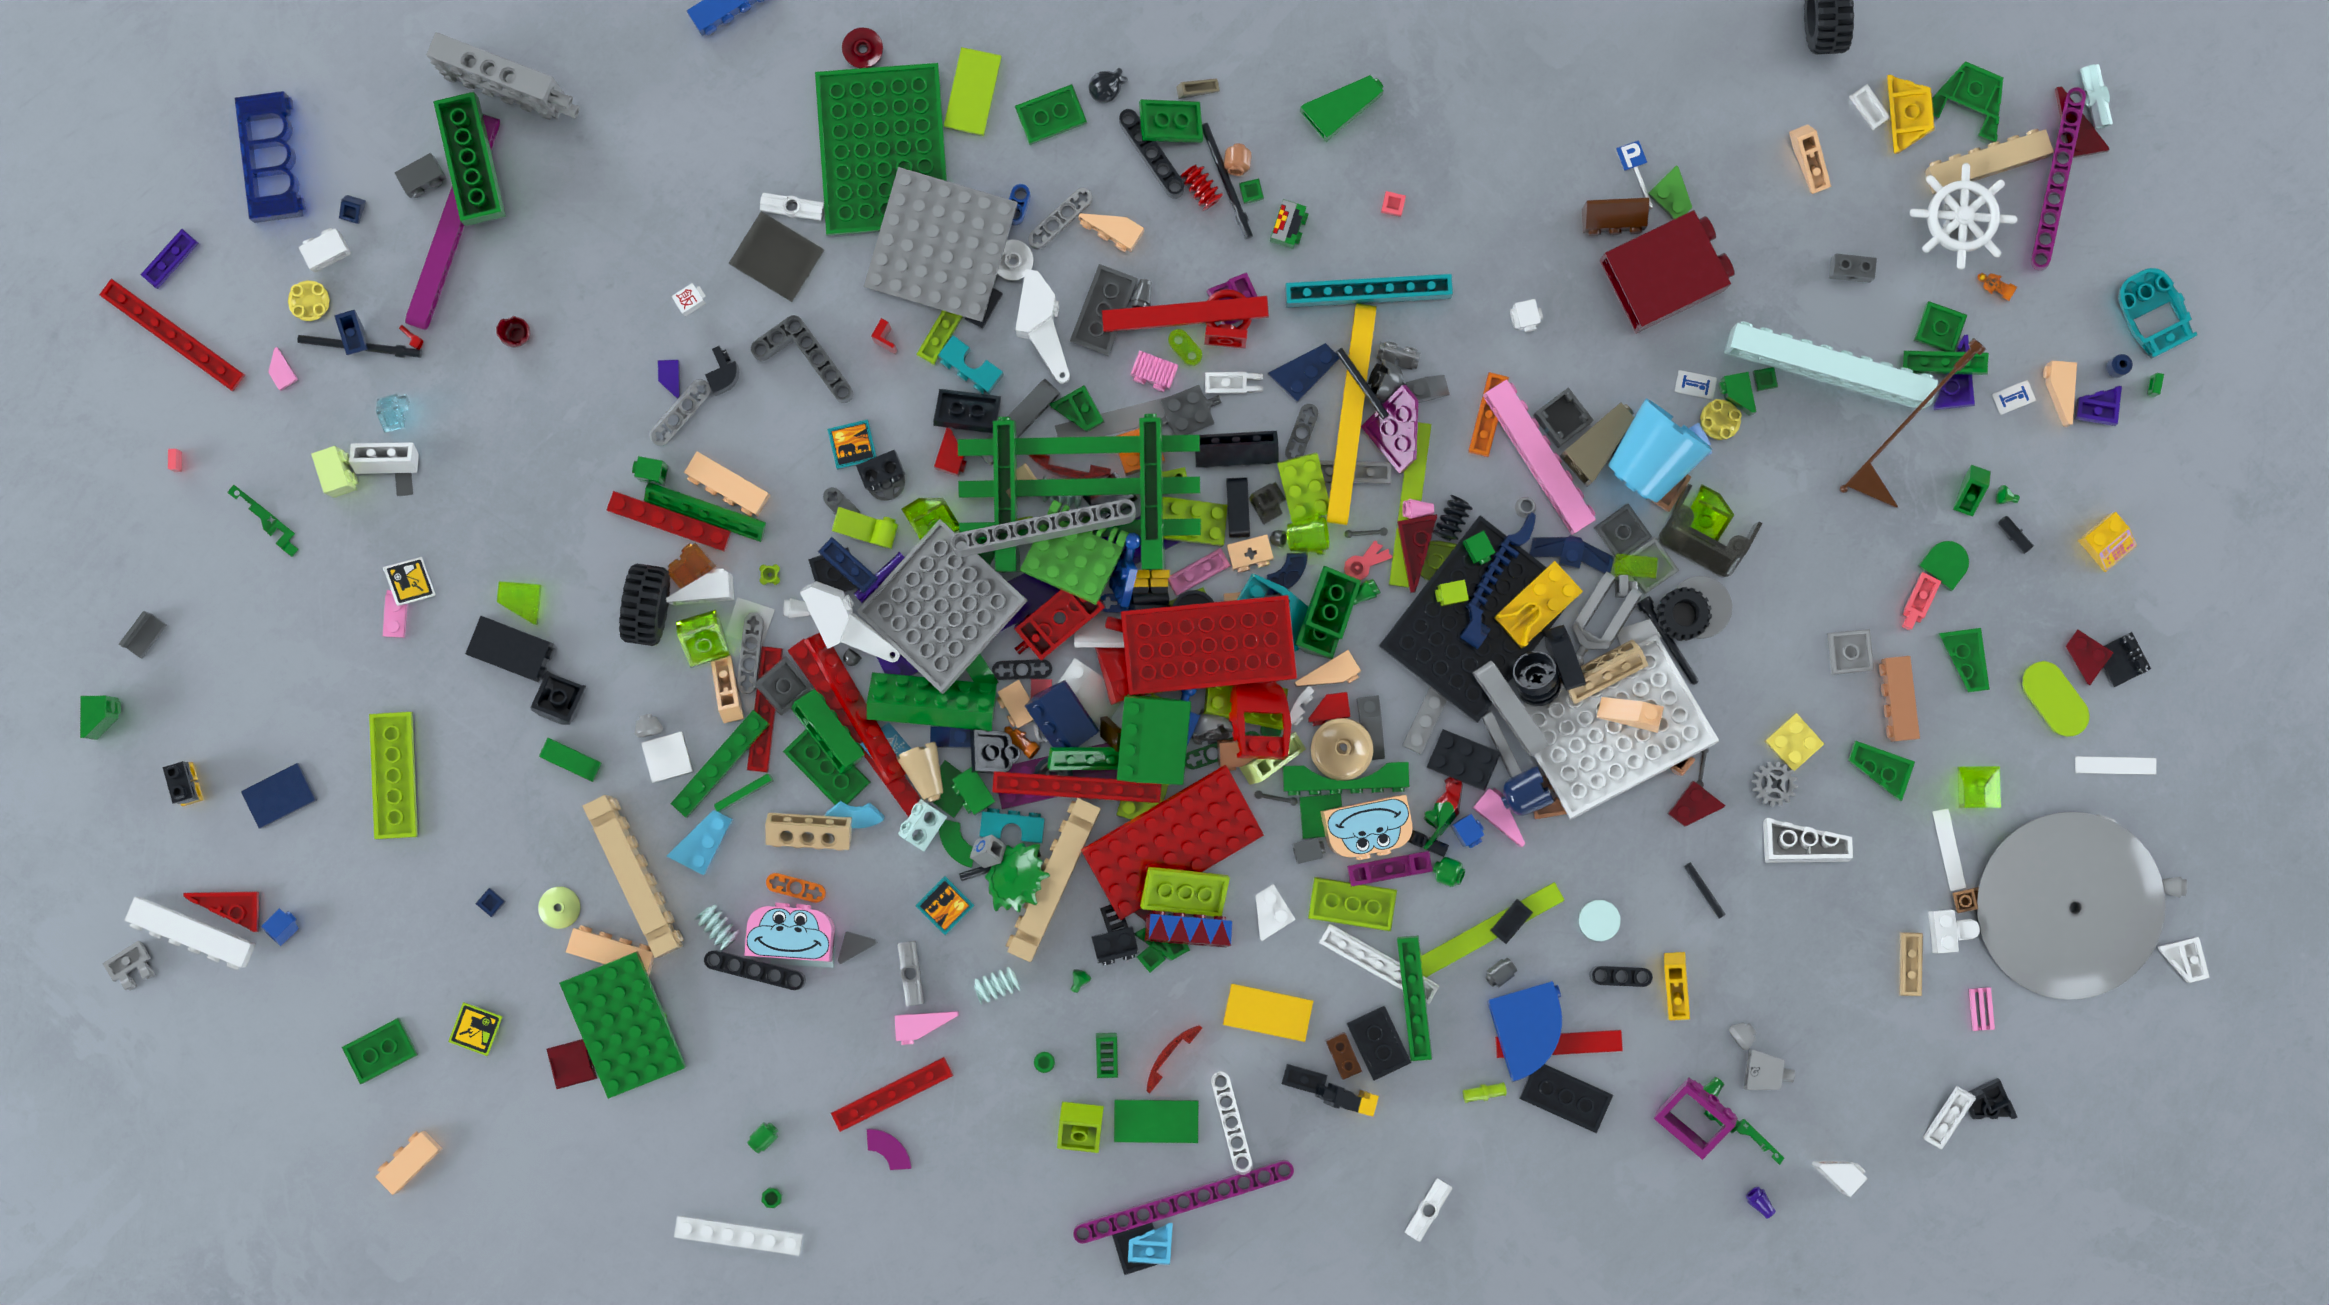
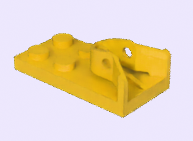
M1553 561L1493 618L1523 648L1583 591L1558 563Z

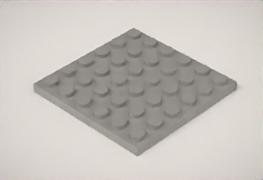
M898 167L864 287L983 322L1018 202Z
M939 519L856 612L934 687L944 694L1028 600L980 555L957 556L951 546V539L956 533ZM960 541L956 544V547L963 548L967 543Z

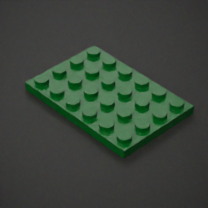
M638 951L559 983L608 1099L686 1068Z

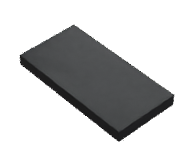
M1544 1064L1537 1071L1529 1075L1519 1099L1597 1133L1613 1095Z

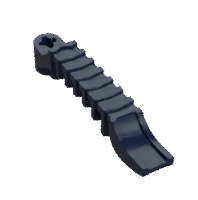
M1532 512L1528 514L1523 526L1517 533L1506 536L1503 542L1499 544L1498 551L1493 555L1492 562L1487 566L1488 570L1482 575V581L1476 586V592L1472 594L1471 601L1465 606L1469 610L1470 621L1460 638L1476 649L1481 646L1491 629L1481 622L1483 610L1479 607L1481 604L1485 606L1488 601L1481 594L1483 592L1488 595L1492 593L1493 590L1486 585L1488 581L1493 585L1497 583L1498 579L1492 576L1493 572L1501 575L1504 571L1497 566L1498 563L1501 562L1508 566L1511 562L1503 556L1504 552L1515 559L1520 554L1508 546V544L1521 546L1530 539L1536 515Z

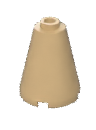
M936 742L925 744L926 748L915 747L896 757L923 800H928L929 803L941 799L940 795L943 794Z

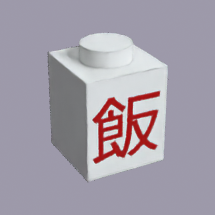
M693 283L671 296L685 317L706 304L703 300L706 295L700 286L696 288Z

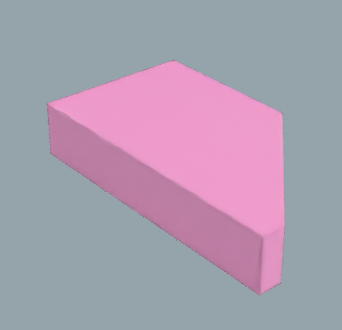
M278 347L274 348L268 373L278 389L282 391L298 381V378Z

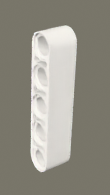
M1217 1072L1212 1076L1211 1084L1232 1163L1238 1174L1246 1175L1252 1170L1253 1165L1231 1081L1225 1072ZM1218 1078H1225L1227 1080L1224 1087H1217L1215 1085ZM1224 1098H1230L1232 1105L1224 1108L1221 1106V1101ZM1234 1118L1238 1121V1124L1234 1128H1229L1226 1126L1227 1120ZM1236 1138L1243 1141V1146L1239 1149L1233 1148L1231 1145L1232 1141ZM1240 1159H1246L1249 1165L1245 1169H1240L1237 1167V1162Z

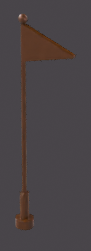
M1973 338L1968 343L1970 346L1969 350L1955 363V368L1845 485H1841L1840 491L1842 493H1846L1848 487L1898 508V505L1871 462L1957 371H1960L1976 353L1981 355L1986 350L1979 341Z

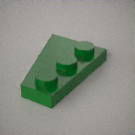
M1854 741L1848 761L1896 799L1902 801L1915 761Z

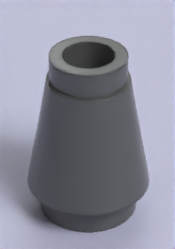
M1140 279L1131 299L1132 308L1151 306V281Z

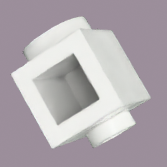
M1535 299L1515 303L1513 309H1510L1512 324L1519 331L1531 332L1537 330L1536 327L1540 325V320H1543L1542 310L1537 308Z

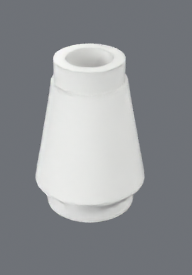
M793 598L784 600L783 616H788V618L811 616L805 601Z

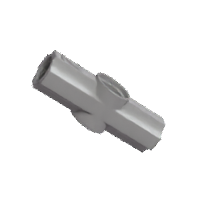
M916 941L897 943L906 1006L924 1004ZM909 967L916 970V977L912 980L905 976V971Z

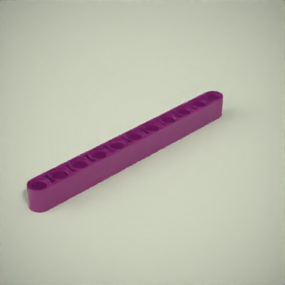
M483 114L488 141L492 150L500 127V119ZM453 186L451 187L405 318L406 324L423 330H427L430 325L465 226L460 221Z
M1279 1160L1254 1168L1246 1175H1231L1079 1223L1075 1227L1073 1235L1075 1240L1081 1244L1098 1240L1288 1180L1293 1176L1294 1168L1288 1160ZM1282 1164L1290 1167V1172L1284 1176L1278 1173V1169ZM1261 1171H1268L1270 1178L1268 1181L1262 1182L1258 1179V1174ZM1241 1177H1247L1250 1180V1184L1246 1188H1241L1238 1185V1180ZM1226 1183L1229 1185L1230 1190L1227 1194H1220L1218 1192L1220 1184ZM1201 1190H1207L1210 1193L1209 1198L1205 1201L1198 1198V1193ZM1187 1196L1190 1200L1188 1206L1181 1207L1177 1203L1179 1197ZM1161 1202L1167 1203L1170 1206L1169 1211L1160 1213L1157 1209L1158 1205ZM1140 1209H1147L1150 1215L1147 1219L1142 1220L1138 1217L1137 1213ZM1126 1215L1129 1218V1223L1126 1226L1119 1225L1117 1222L1119 1216ZM1101 1221L1107 1222L1109 1225L1108 1231L1100 1232L1097 1224ZM1086 1228L1089 1231V1236L1084 1239L1078 1237V1229Z

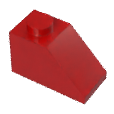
M946 428L934 468L935 470L959 477L960 472L964 473L967 461L964 460L965 456H958V442L952 430Z

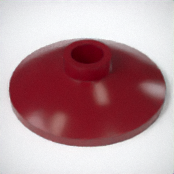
M856 28L845 36L842 43V53L850 65L856 68H869L880 60L883 53V43L880 36L872 29ZM861 47L867 48L865 53H861L859 50Z

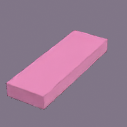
M1219 548L1170 575L1168 583L1175 595L1178 596L1229 568L1231 565L1222 549Z

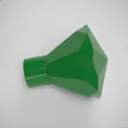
M2001 485L1996 493L1997 504L2019 502L2020 496L2013 494L2006 485Z
M1074 969L1071 991L1078 993L1082 986L1090 982L1091 976L1085 971Z

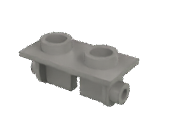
M1390 341L1380 343L1379 349L1383 350H1379L1377 358L1380 361L1384 359L1394 364L1396 358H1399L1398 366L1410 370L1412 368L1417 369L1419 361L1415 359H1420L1421 354L1417 352V349L1413 347H1397L1396 343Z

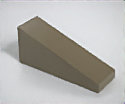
M1217 79L1181 82L1176 87L1178 99L1220 91Z

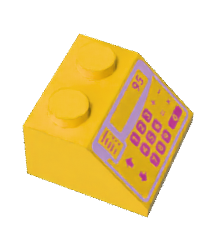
M2117 512L2106 516L2078 540L2104 572L2109 570L2137 546L2129 526Z

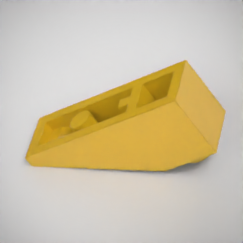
M1685 952L1664 953L1669 1020L1690 1019Z

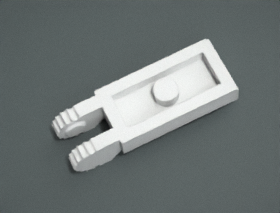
M1205 372V394L1263 392V387L1247 386V379L1260 380L1263 379V374Z

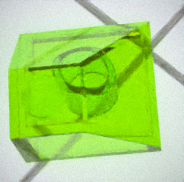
M1701 484L1678 527L1716 545L1734 517V513L1720 493Z
M918 498L901 509L920 540L939 519L954 532L959 530V523L944 498Z
M2000 766L1957 767L1959 808H2001Z

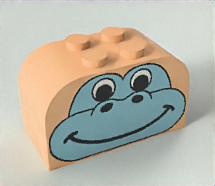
M1397 795L1320 811L1327 845L1335 854L1340 856L1356 857V860L1371 858L1370 854L1376 853L1379 856L1391 854V849L1403 846L1412 835L1413 826L1406 795Z

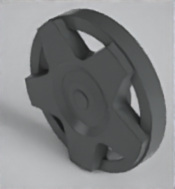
M889 463L886 466V472H895L896 464ZM874 470L869 471L867 480L870 481L871 476L875 480L877 472ZM901 476L902 480L891 484L889 481L882 484L883 488L872 492L869 489L868 491L879 500H893L902 493L905 486V476ZM900 487L898 492L894 494V488ZM883 492L885 497L878 496L875 493Z

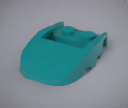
M2156 268L2142 270L2126 279L2120 288L2118 297L2122 313L2132 336L2151 359L2197 336V332L2193 333L2189 321L2192 318L2190 313L2187 312L2182 293H2178L2173 286L2174 282L2164 271ZM2169 302L2179 322L2144 338L2134 320Z
M1252 573L1237 600L1264 598L1269 588L1282 596L1288 595L1294 652L1298 651L1300 648L1295 645L1308 606L1285 587Z

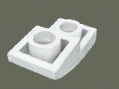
M1310 686L1301 693L1290 711L1291 724L1295 727L1304 719L1302 714L1305 711L1300 705L1306 706L1314 698L1312 696L1314 690Z

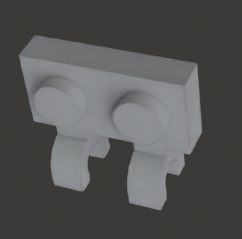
M141 941L135 942L102 963L112 981L120 980L123 988L129 991L137 987L133 978L128 974L137 968L143 979H150L155 975L152 968L146 963L151 957Z

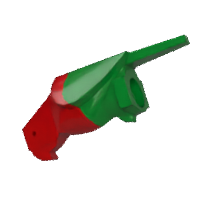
M1451 777L1444 781L1446 783V792L1436 801L1433 810L1424 813L1426 823L1437 829L1424 846L1425 850L1445 832L1460 814L1463 784Z

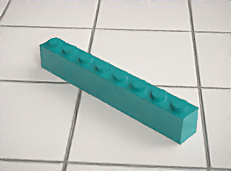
M1452 274L1286 283L1285 285L1286 308L1451 299L1453 295Z

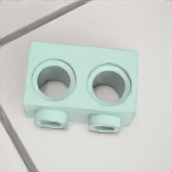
M920 799L912 808L911 815L907 821L902 823L898 835L922 851H925L947 816ZM930 812L929 816L924 819V815ZM918 829V833L912 837L913 832Z

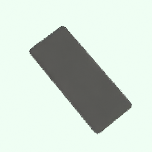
M395 473L397 496L413 495L412 473Z

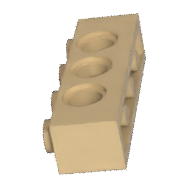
M768 813L765 823L766 845L774 847L793 846L794 848H827L838 851L849 850L852 839V817Z

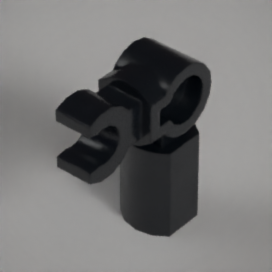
M1412 830V835L1408 842L1422 848L1431 837L1428 838L1427 835ZM1435 840L1427 850L1444 857L1449 845Z

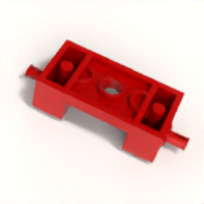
M1060 589L1033 613H1029L1015 625V631L1024 641L1014 649L1020 655L1030 647L1038 658L1043 660L1105 608V603L1100 598L1097 605ZM1055 613H1064L1066 620L1063 623L1055 622Z

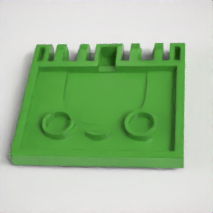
M1054 500L1047 515L1059 513L1062 503ZM1064 505L1061 512L1069 511L1070 507ZM1084 516L1081 523H1087L1091 518ZM1061 521L1059 524L1060 527H1067L1069 523ZM1042 525L1039 531H1047L1049 526ZM1117 527L1112 529L1108 541L1102 539L1107 529L1103 528L1098 529L1096 535H1093L1095 531L1093 530L1034 542L1020 571L1097 605L1126 546L1125 541L1129 533L1122 530L1116 544H1114V541L1119 532Z

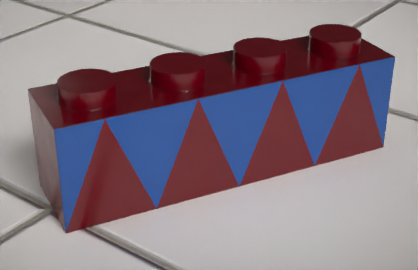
M1152 911V914L1146 916L1145 941L1222 948L1231 946L1232 921L1226 920L1224 916H1214V919H1206V915L1202 914L1185 917V913L1176 912L1173 913V916L1165 915L1164 911Z

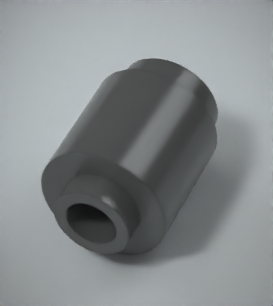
M1509 958L1501 959L1486 971L1487 976L1485 978L1492 987L1496 985L1499 988L1515 976L1514 973L1517 972V969Z

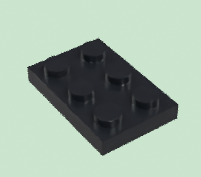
M939 389L933 426L993 433V421L998 420L1001 396Z
M1443 729L1427 768L1485 791L1501 752Z
M1385 1006L1346 1023L1373 1081L1411 1063Z

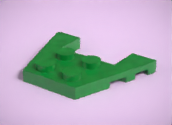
M1965 61L1932 97L1934 117L1938 119L1947 99L1986 115L1978 136L1988 141L1996 142L2004 77Z

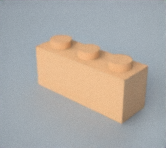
M416 1131L408 1139L410 1143L405 1148L401 1146L394 1152L393 1156L395 1158L390 1163L386 1161L378 1168L380 1173L375 1178L392 1195L397 1194L443 1149L426 1131L420 1133Z

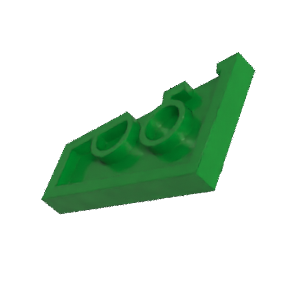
M1981 628L1939 633L1968 693L1990 690Z

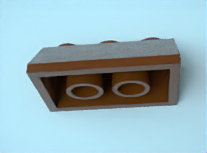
M1649 198L1587 200L1582 208L1583 233H1589V236L1601 235V232H1609V235L1622 234V231H1630V234L1642 233V230H1645L1648 226Z

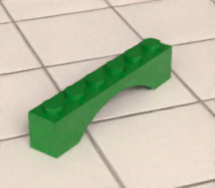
M1409 762L1386 763L1382 768L1369 776L1348 781L1322 777L1304 765L1282 767L1283 792H1288V796L1300 795V791H1309V795H1321V791L1330 790V794H1342V790H1350L1351 794L1363 793V789H1371V793H1383L1385 788H1392V792H1405V788L1410 787Z

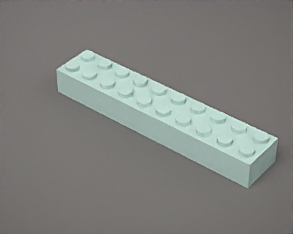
M1748 322L1737 323L1730 330L1724 354L1913 408H1917L1938 384V380L1933 379V376L1930 374H1914L1913 370L1909 368H1893V364L1888 362H1881L1879 364L1873 362V359L1870 357L1861 356V358H1858L1849 351L1841 350V352H1837L1828 345L1816 346L1807 339L1799 341L1792 339L1793 336L1786 333L1774 334L1772 333L1773 330L1769 328H1753V325ZM1934 396L1921 410H1924L1928 406L1932 405Z

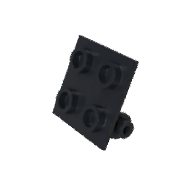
M2132 632L2105 645L2106 648L2113 652L2104 665V669L2114 687L2151 669Z

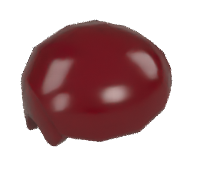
M512 316L511 318L499 321L496 333L503 344L514 348L524 345L529 340L530 327L524 319Z

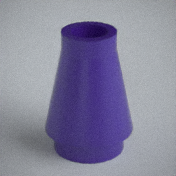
M1755 1187L1747 1193V1202L1766 1219L1775 1214L1776 1210L1773 1208L1764 1189Z

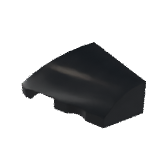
M1999 1078L1968 1092L1976 1098L1968 1110L1972 1119H1983L1985 1117L1990 1119H1998V1117L2018 1118Z

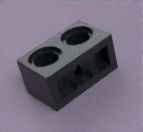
M895 450L856 465L865 489H871L872 492L883 488L882 484L889 481L891 484L902 480L901 476L906 475ZM889 463H895V472L887 473L886 466ZM872 470L876 471L877 478L874 481H868L867 473Z

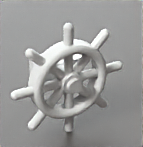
M1968 163L1962 165L1961 181L1952 182L1944 187L1933 175H1928L1926 181L1937 193L1932 198L1928 210H1910L1912 217L1927 218L1928 227L1933 236L1923 246L1922 250L1928 253L1936 245L1941 244L1949 250L1956 251L1958 269L1965 268L1966 252L1979 249L1983 245L1994 257H2000L2001 251L1990 239L1996 233L1999 223L2015 224L2018 220L2014 215H2000L1999 206L1994 195L2004 187L2005 182L1998 180L1987 189L1979 183L1970 181V165ZM1961 191L1960 198H1953L1950 193ZM1969 192L1977 195L1979 198L1969 199ZM1942 200L1946 202L1943 211L1938 210ZM1985 203L1989 214L1975 213ZM1938 219H1946V224H1943L1942 228ZM1975 221L1989 222L1985 233Z

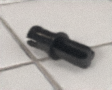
M2008 516L2003 517L1998 522L1999 526L2010 537L2009 540H2013L2024 554L2034 546L2022 533L2023 529H2019Z

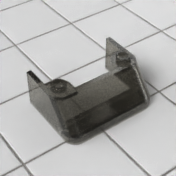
M1688 484L1677 499L1658 536L1659 542L1663 547L1722 578L1728 577L1733 574L1748 552L1763 523L1757 522L1754 524L1747 538L1737 535L1729 540L1727 546L1690 527L1694 519V513L1691 508L1683 504L1692 488V485Z

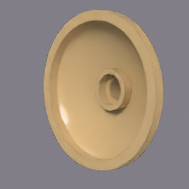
M1336 718L1324 723L1314 734L1311 742V756L1315 766L1325 776L1334 780H1351L1360 776L1370 765L1373 757V742L1368 731L1360 723L1347 718ZM1346 744L1347 750H1342L1340 745Z

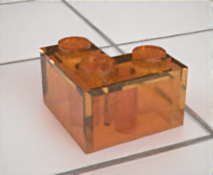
M689 543L681 550L682 554L679 556L681 559H675L668 565V571L673 581L682 589L709 573L716 567V564L698 544L694 543L692 545Z

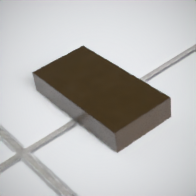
M1108 716L1101 717L1100 737L1116 752H1119L1121 728Z

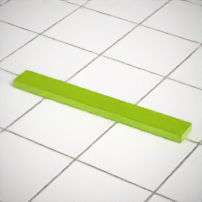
M1418 422L1417 459L1404 471L1397 521L1408 519V517H1403L1402 513L1404 501L1409 499L1422 500L1432 424ZM1397 526L1389 585L1409 588Z
M1555 882L1521 900L1533 912L1526 922L1565 901ZM1508 908L1421 955L1423 976H1430L1498 938L1490 929Z

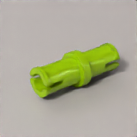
M1504 1082L1488 1086L1482 1084L1478 1088L1464 1089L1462 1091L1465 1103L1478 1100L1488 1101L1489 1098L1506 1096L1507 1094Z

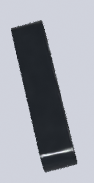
M1123 110L1119 116L1120 127L1166 194L1173 199L1181 197L1184 192L1182 178L1156 141H1137L1135 139L1137 133H1142L1141 120L1134 110ZM1126 116H1131L1134 118V122L1132 124H1125L1123 119ZM1148 150H1155L1157 156L1149 158L1146 152ZM1162 166L1169 169V172L1165 175H1161L1157 171ZM1177 183L1181 188L1179 191L1173 192L1169 186Z
M718 950L709 951L704 957V963L709 969L790 990H799L806 983L805 975L800 971ZM712 954L719 956L720 962L716 966H713L709 961ZM733 959L738 960L740 963L737 971H733L730 968V962ZM753 964L760 967L758 976H753L750 973V967ZM774 969L778 970L781 974L778 981H773L770 978V973ZM793 975H798L801 979V983L797 987L793 986L790 982Z

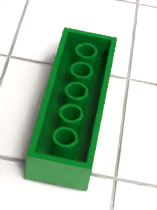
M475 92L433 101L460 221L465 226L506 217L479 97Z
M872 672L867 697V719L992 731L997 684L956 680L942 694L925 677Z

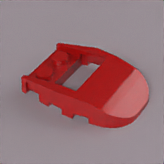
M1275 681L1234 685L1230 695L1232 706L1229 713V721L1232 722L1233 740L1238 742L1240 751L1237 753V758L1285 760L1289 752L1292 724L1288 701L1283 688ZM1244 713L1282 714V737L1246 736Z

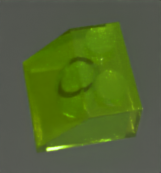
M716 609L676 621L677 636L690 668L730 656L724 630Z

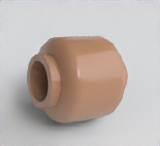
M1240 143L1228 147L1225 151L1224 168L1231 175H1243L1250 169L1251 151Z

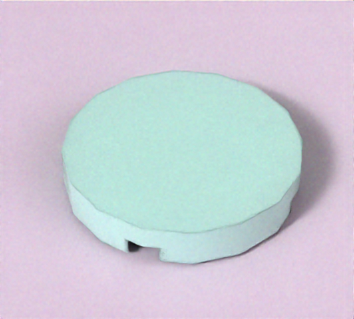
M1594 900L1587 903L1581 909L1578 925L1581 932L1587 938L1594 941H1606L1618 932L1620 915L1612 903L1605 900Z

